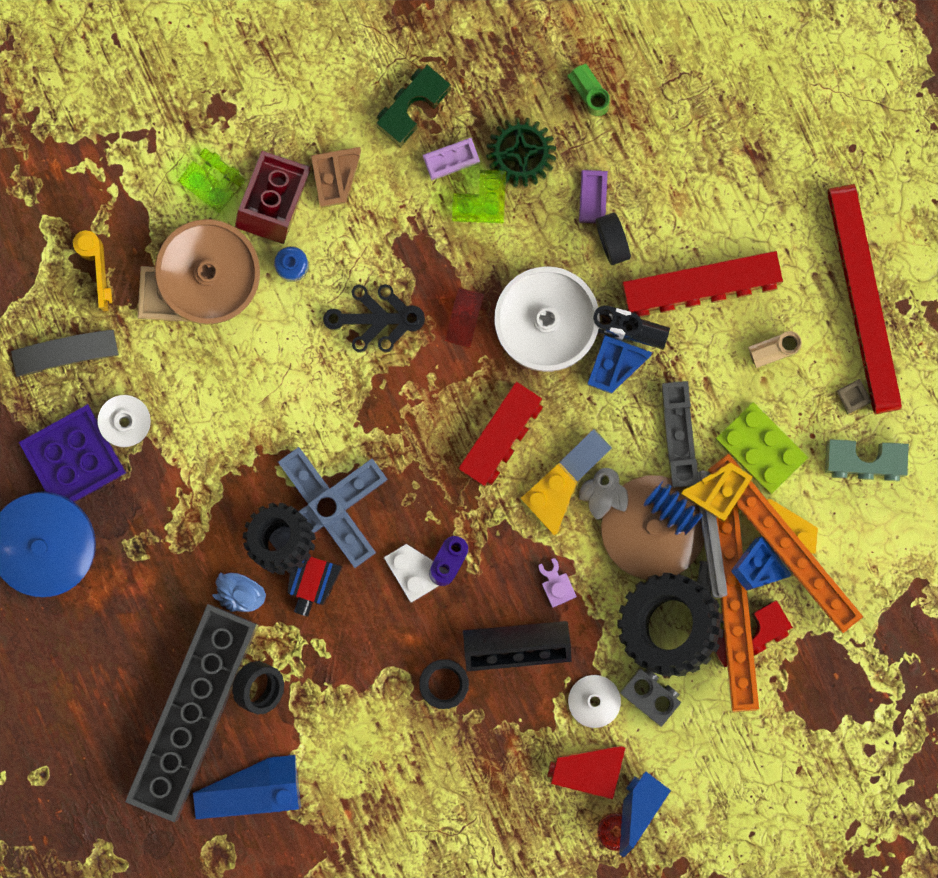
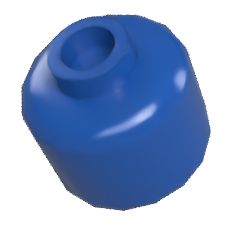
M285 247L275 257L274 266L276 272L287 282L301 280L309 270L306 254L297 247Z

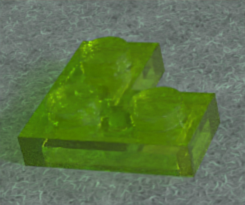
M480 170L479 194L453 193L452 221L504 223L506 171Z

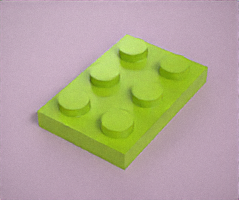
M754 402L716 438L720 445L770 495L808 459L805 453Z

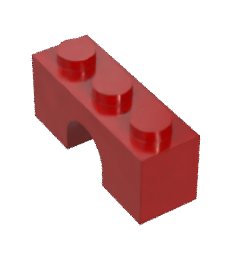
M777 600L752 613L757 623V631L752 637L754 656L767 649L765 644L774 639L777 643L788 637V630L793 628ZM723 631V637H719L717 644L720 646L717 652L713 651L720 665L725 668L727 667Z

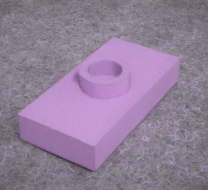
M472 138L422 155L431 181L480 163Z

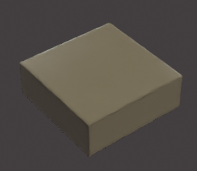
M860 379L835 391L847 414L872 402Z

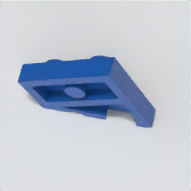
M605 335L587 385L612 394L651 357L652 352Z
M762 536L753 540L731 570L746 591L788 578L792 575Z

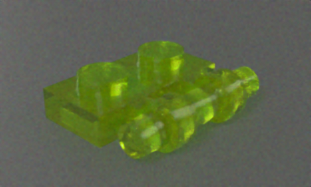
M204 148L199 154L206 161L201 167L193 161L177 181L219 214L235 195L228 188L229 184L233 182L238 187H241L246 179L239 174L240 171L234 166L230 167L221 160V156L216 152L212 153L207 148ZM213 168L224 175L220 181L209 173Z

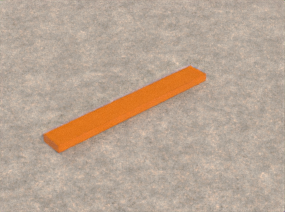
M728 453L709 468L708 472L713 474L729 463L734 464L738 468L740 467ZM750 481L737 501L736 506L843 634L862 619L863 615L753 482Z
M735 505L725 522L716 517L728 592L727 596L720 598L724 621L723 630L732 712L758 711L759 701L747 591L731 572L743 555L738 507Z

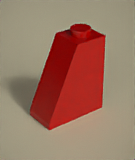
M617 745L556 757V762L550 761L547 777L551 778V784L613 799L626 747Z

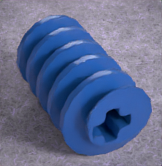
M662 481L645 499L643 506L646 507L654 504L651 511L652 514L661 511L660 521L669 518L667 527L670 528L677 525L674 534L678 535L684 532L686 535L702 518L703 514L698 513L693 516L695 507L692 505L685 509L687 499L684 498L677 501L679 492L676 491L669 494L672 486L668 484L661 487Z

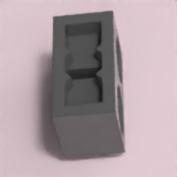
M639 668L619 693L662 727L682 703L677 699L680 694L669 685L664 688L656 681L659 677L655 673L647 669L643 671ZM640 679L646 680L649 685L648 691L643 695L637 694L634 689L635 683ZM665 696L669 700V707L665 711H658L655 707V701L658 697Z

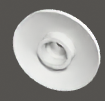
M115 396L109 399L100 409L98 427L104 439L112 445L118 447L134 446L146 437L150 429L151 419L147 407L142 401L133 396ZM122 418L129 420L130 423L127 427H122L119 424Z
M589 675L581 678L573 685L569 693L568 705L572 716L580 724L591 728H599L611 723L616 718L621 706V697L616 685L611 680L599 675ZM594 696L600 699V704L596 707L590 704V699Z

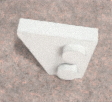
M405 544L384 557L410 602L415 601L439 586L433 583L429 577V569L433 561L409 545ZM443 567L439 568L441 573H448L447 569Z

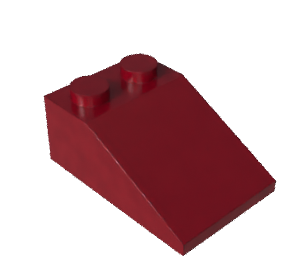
M261 151L238 209L235 228L284 244L311 167Z

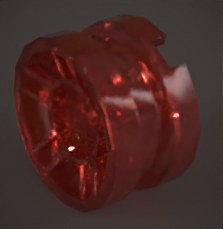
M609 813L603 816L598 823V838L602 845L609 850H620L621 833L615 837L611 834L610 830L615 826L621 829V813Z

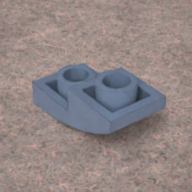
M593 429L559 463L578 482L612 447Z

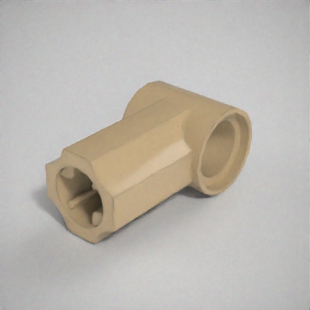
M787 331L774 338L749 346L748 349L755 368H759L780 359L794 356L801 348L802 342L797 333ZM787 337L794 339L796 348L791 351L784 349L782 340Z

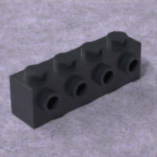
M568 621L463 630L466 672L572 662Z

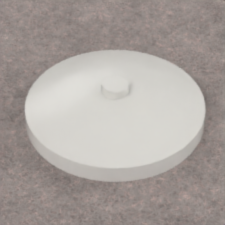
M557 267L533 268L516 276L502 291L495 310L497 337L506 353L520 365L542 372L559 371L577 363L592 347L599 329L593 321V314L598 308V304L587 284L575 274Z

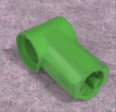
M587 64L578 66L567 75L591 115L602 116L608 112L610 96L602 88ZM596 97H600L605 100V104L601 107H595L591 104V101Z

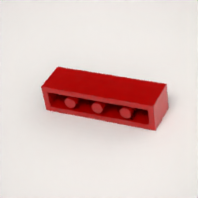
M516 381L458 470L484 488L487 483L492 485L500 474L496 470L502 461L507 463L515 450L511 447L516 439L521 442L528 432L529 428L526 427V424L530 418L536 420L544 408L540 405L542 398Z

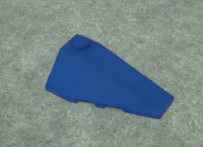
M296 755L267 758L194 792L196 819L300 809L301 802Z

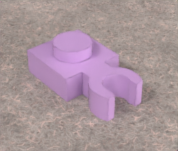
M555 558L551 559L554 565L552 571H546L542 564L539 565L540 573L549 580L542 583L552 608L577 597L567 574L558 575L559 564Z

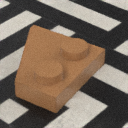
M360 147L311 156L321 208L347 203L361 156Z

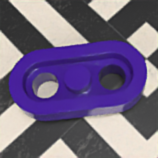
M451 536L444 541L429 569V577L436 585L446 586L454 580L468 554V545L463 538ZM451 546H458L460 551L454 552L451 549ZM445 567L448 570V573H441L439 568Z

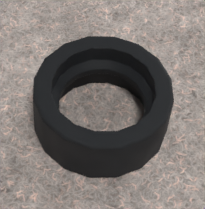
M613 212L596 218L595 222L599 238L610 265L629 260L631 258L630 249L617 214Z
M439 659L430 663L423 670L419 679V689L423 699L429 705L438 709H450L458 706L465 699L469 690V679L466 671L459 663L449 659ZM441 668L454 671L460 681V688L457 694L447 700H440L434 697L429 689L431 675Z
M261 661L248 663L241 668L234 679L232 688L234 701L249 712L257 715L266 714L276 707L284 693L282 674L278 669ZM266 674L267 687L259 699L251 702L249 694L252 683L260 675Z

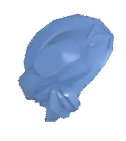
M220 573L216 580L218 594L212 595L220 602L221 606L226 607L231 612L254 611L264 604L266 598L263 587L250 578L238 573Z

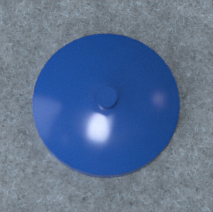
M34 492L15 499L0 512V577L9 586L29 596L51 597L70 590L87 574L95 556L96 540L89 518L75 502L56 493Z

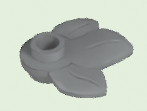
M602 468L596 472L594 479L586 481L581 486L579 500L589 501L591 514L595 519L599 520L609 511L611 506L625 512L628 506V493L626 488L619 484V476L616 471L610 468ZM605 476L609 478L607 485L602 484V479Z

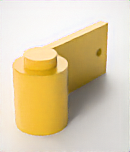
M84 230L76 234L73 239V247L83 259L95 260L98 305L102 311H108V301L112 303V290L106 287L103 243L95 233Z

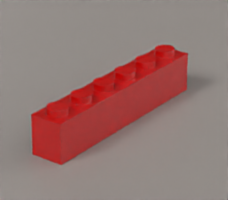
M777 251L625 281L621 286L626 310L642 318L649 316V311L660 310V313L675 311V306L685 304L686 308L700 306V301L711 299V303L727 300L726 296L736 294L737 298L752 295L753 290L762 289V293L775 291L778 289L777 286L782 284L783 278Z

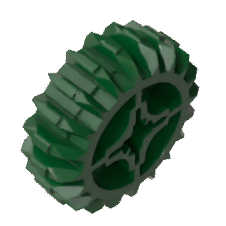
M515 118V126H512L509 120L505 121L506 130L498 126L496 131L500 136L495 134L490 136V139L496 144H487V149L494 151L486 155L487 160H495L489 165L490 170L499 168L495 173V177L499 178L505 174L503 183L507 184L510 178L514 179L513 187L515 188L518 186V180L523 181L524 188L528 187V179H531L532 183L537 185L538 179L536 176L538 175L544 180L547 175L543 169L550 172L553 169V166L547 162L556 161V156L549 154L556 151V146L548 145L554 140L553 136L544 138L548 129L545 127L538 131L540 125L538 121L534 123L533 127L529 126L530 118L525 119L524 125H520L519 118ZM515 134V145L506 148V151H500L503 142ZM523 134L531 135L541 146L537 147L536 145L526 143ZM519 141L521 142V148H523V151L529 153H525L523 161L524 164H522L520 155L514 153V151L518 152ZM543 154L539 165L528 171V160ZM501 159L516 162L520 172L509 169Z

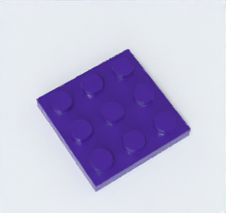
M88 404L19 442L45 491L62 495L73 502L80 500L126 474L112 445L100 433L98 420Z

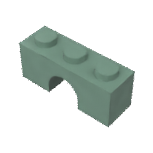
M830 439L826 441L825 473H832V478H847L848 474H858V479L874 480V475L884 476V481H900V477H905L908 473L909 444L882 442L878 444L877 458L873 462L867 463L857 456L856 441Z

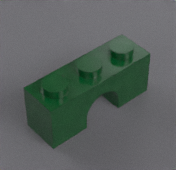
M428 65L423 70L418 68L410 78L411 84L406 89L402 87L394 96L395 102L390 108L384 107L376 117L379 120L376 123L377 128L400 148L418 129L417 123L407 114L410 105L417 101H423L435 109L451 91V84Z

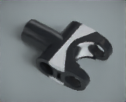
M601 306L593 314L594 324L600 328L598 329V334L624 342L635 341L662 350L665 348L670 327L643 320L635 313L611 306ZM598 313L599 316H607L611 323L607 325L599 323L597 319ZM628 324L632 325V330L630 331L626 329Z

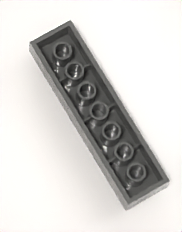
M207 604L129 791L126 803L169 821H178L232 691L234 679L243 665L259 624Z

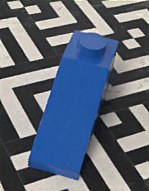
M646 771L639 779L634 776L625 788L629 792L623 800L619 855L623 858L634 848L671 792L669 788Z

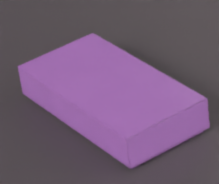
M581 171L579 223H596V218L606 215L608 171Z

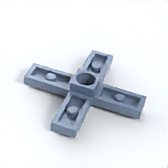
M300 447L278 462L308 503L299 512L308 519L307 521L313 527V530H311L313 533L325 527L354 568L376 554L375 550L346 512L347 509L388 480L373 458L332 488L327 486ZM323 498H331L335 501L336 511L332 516L324 517L319 514L317 506ZM280 527L271 534L269 540L276 550L283 548L290 538V528Z

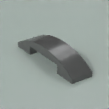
M114 330L55 339L11 351L16 377L83 361H95L119 355Z
M688 381L662 383L664 422L672 488L693 486L699 482L693 441Z

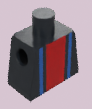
M311 557L309 561L307 559L303 560L304 566L302 568L294 567L295 572L290 573L287 593L298 597L294 612L309 617L313 602L324 605L342 572V566Z

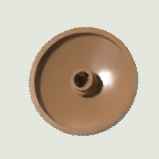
M196 220L177 228L162 244L155 262L156 286L165 304L181 318L197 324H218L240 314L254 298L260 280L259 260L251 242L241 231L230 224L218 220Z
M650 475L625 483L623 487L626 488L628 493L626 511L623 512L611 506L601 520L602 541L609 557L621 570L639 579L648 580L649 576L655 574L662 576L663 573L680 574L696 560L704 545L701 519L686 535L684 532L675 535L677 525L668 528L669 518L660 521L661 511L654 514L651 513L654 504L646 507L643 506L645 499L662 481L661 487L668 484L672 486L671 478ZM671 487L669 494L678 491L677 501L685 498L681 493L687 487ZM687 499L685 509L693 505L695 507L693 516L700 513L699 506Z

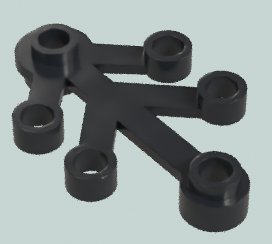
M359 284L353 287L352 296L355 300L361 301L373 314H342L338 309H330L323 317L325 326L333 331L341 329L343 325L373 324L362 336L353 339L352 347L357 353L365 352L368 344L388 324L399 325L389 336L379 339L378 347L384 353L392 351L394 344L407 331H418L425 323L424 312L417 306H406L394 294L393 288L387 284L379 287L378 296L381 300L388 301L398 313H387L368 294L366 287ZM359 288L365 291L362 297L355 296V291ZM388 288L391 294L388 297H383L381 295L382 289ZM333 314L339 317L338 322L334 324L329 322V317ZM409 314L417 316V320L414 323L407 321ZM389 340L391 342L390 348L383 349L381 347L382 341ZM356 341H364V348L357 349L355 347Z

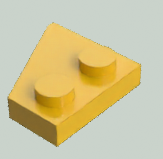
M558 463L521 497V500L554 536L560 531L562 520L567 512L577 481L561 463Z
M729 463L717 472L703 478L695 485L686 488L681 495L725 522L753 476L734 464Z

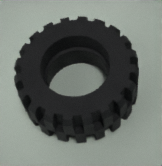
M663 573L662 576L655 574L649 576L647 582L640 581L635 585L637 590L634 593L629 591L625 596L628 599L626 606L621 605L619 613L623 614L622 620H617V628L622 631L619 639L626 646L625 652L627 655L633 658L634 662L640 667L667 677H671V675L677 677L686 676L687 672L694 673L700 670L699 666L702 663L707 665L712 659L710 654L713 651L717 652L720 646L717 644L719 637H723L724 631L720 628V623L724 622L723 615L719 613L718 609L720 606L717 600L711 596L712 593L700 585V583L681 574ZM671 600L679 601L685 604L692 613L693 626L688 639L675 649L666 650L659 648L650 638V618L661 604Z

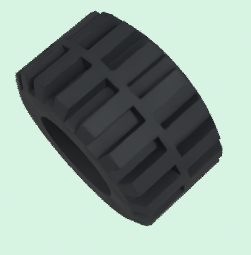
M270 503L269 508L264 506L258 508L260 511L258 514L253 512L250 516L252 518L251 523L246 522L244 526L248 531L243 532V539L247 541L243 545L248 551V556L263 569L271 573L276 572L279 575H284L285 570L288 573L295 572L294 567L296 566L302 568L304 566L303 560L307 559L309 561L311 558L309 551H314L315 545L311 541L316 540L315 534L311 531L313 527L307 521L308 519L292 506L288 507L284 503H279V506L275 503ZM280 527H289L290 538L287 544L279 550L269 551L268 542L271 534Z

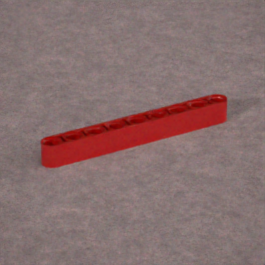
M855 184L829 188L828 200L867 387L872 401V409L875 415L901 410V397Z

